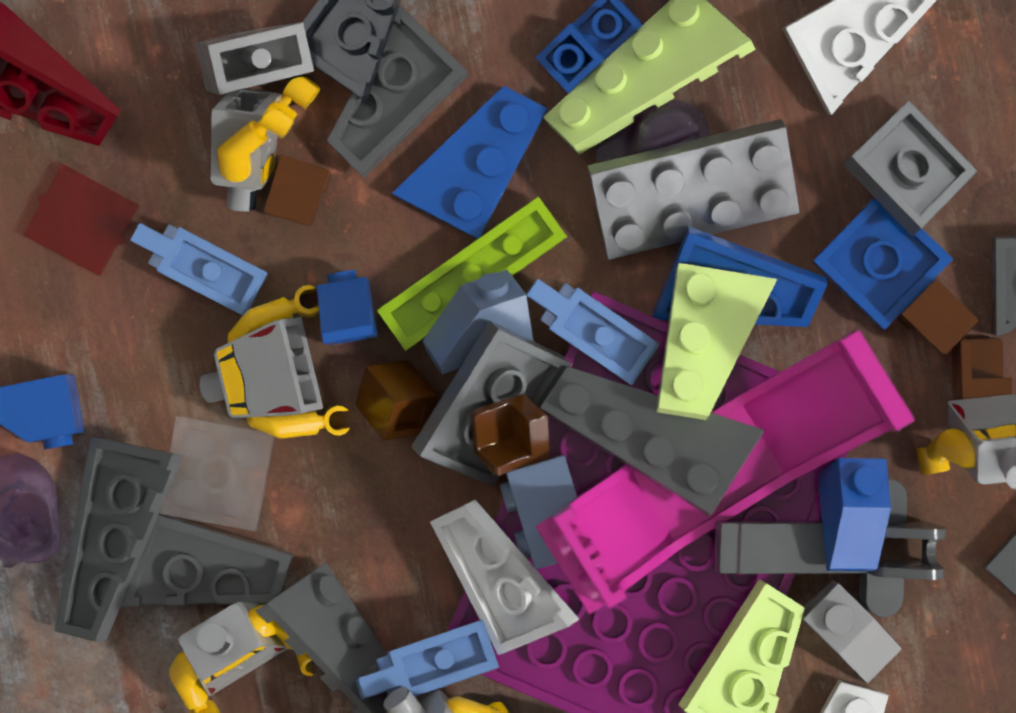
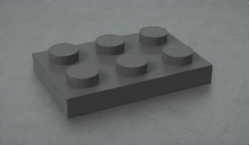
M489 321L411 447L420 457L493 487L500 475H495L474 454L471 412L474 409L521 394H525L540 408L567 366L569 367L571 363L561 354Z

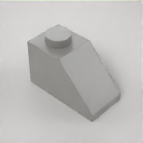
M303 22L241 31L195 42L205 89L208 92L219 95L314 71Z
M832 579L803 606L805 610L802 620L867 684L902 649L882 626L839 583Z

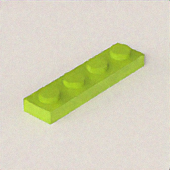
M538 196L377 311L404 350L407 351L426 337L461 285L478 280L486 274L498 273L504 270H508L514 276L565 240L567 236Z

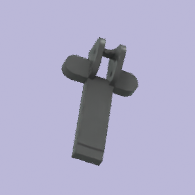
M888 478L891 511L885 537L922 539V560H879L878 568L875 571H826L822 521H716L714 571L738 574L860 573L859 600L862 607L867 612L878 617H890L897 613L902 606L904 579L938 580L944 578V567L938 563L936 557V544L939 539L946 538V528L927 521H907V492L901 483Z

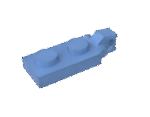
M139 223L130 240L153 252L148 264L156 267V271L241 315H244L251 308L269 274L181 227L177 229L168 224L165 232L161 234Z
M537 278L526 294L528 298L546 309L540 321L548 325L549 330L629 385L634 383L660 345L578 287L574 289L565 283L560 291L557 292Z
M480 620L389 651L387 656L376 660L379 668L378 672L360 677L355 683L361 700L387 692L389 695L401 687H407L414 697L495 670L499 668L484 622Z

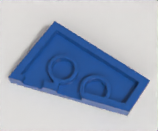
M503 86L416 169L392 195L473 238L479 239L543 120L547 108Z
M688 226L653 308L652 317L669 321L675 273L679 263L777 279L755 325L808 327L828 283L826 277Z

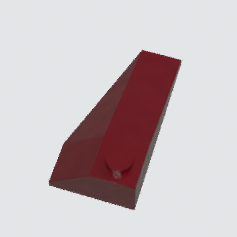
M0 2V117L11 120L14 114L38 121L43 130L100 146L121 110L12 10Z

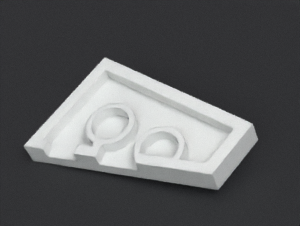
M831 0L782 28L828 115H832L843 103L842 100L859 82H862L874 69V65L894 44H897L936 0Z
M476 500L430 522L479 619L483 620L487 634L498 655L567 628L579 620Z

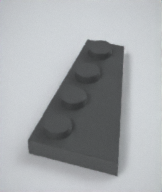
M567 366L540 409L552 419L711 517L762 438L764 430L714 413H710L706 420L656 412L658 395Z
M90 437L55 632L95 642L107 640L181 463L182 454L106 438Z
M324 563L256 610L267 623L274 620L289 635L285 642L298 656L306 653L323 671L320 679L333 692L335 690L341 691L353 702V713H388L383 705L388 696L387 692L361 700L355 683L360 677L378 672L379 668L376 660L387 656V653L327 563Z

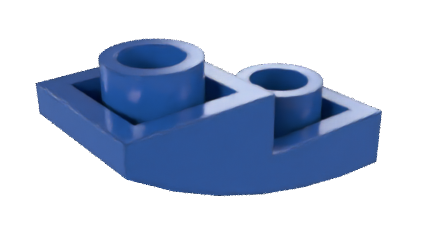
M597 0L574 23H570L535 58L564 90L570 93L632 36L643 23L622 0Z

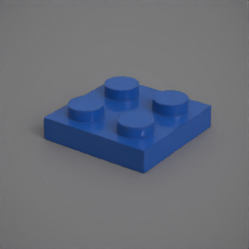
M874 197L811 262L881 330H885L953 258L923 229L911 236Z

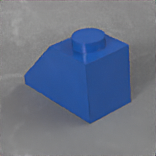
M356 270L328 274V284L317 285L323 344L336 345L379 337L369 279L367 277L357 278Z
M64 374L0 387V425L27 443L42 441L44 450L73 445L72 435L85 432L75 376Z
M838 458L818 473L826 571H875L878 568L891 511L887 460L877 458Z

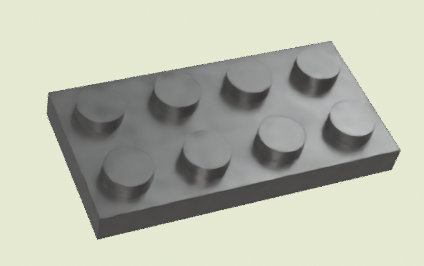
M782 118L588 165L608 260L682 242L688 226L712 235L800 213L787 129Z

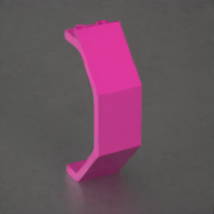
M860 330L851 331L711 411V413L764 430L762 438L711 517L625 464L535 526L589 615L604 605L611 608L627 598L624 592L630 586L680 549L716 528V521L729 520L794 479L887 431H898L915 420Z

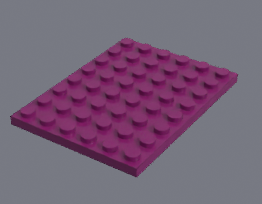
M593 291L591 294L592 298L660 345L632 385L620 379L571 344L565 355V358L571 363L569 367L659 395L668 323ZM739 355L712 411L780 371ZM547 415L550 458L562 454L565 455L577 497L625 465ZM848 452L794 479L727 521H819L821 505L818 473L838 458H846ZM503 499L494 522L518 548L514 532L523 530L518 510L508 513ZM716 528L680 549L630 586L624 592L627 598L611 608L604 605L589 615L558 563L536 569L579 620L567 628L501 655L497 654L491 642L499 668L480 675L568 713H687L678 704L757 581L761 579L779 592L787 595L795 574H738L714 571ZM528 559V561L534 566L532 559ZM465 590L447 632L480 621Z

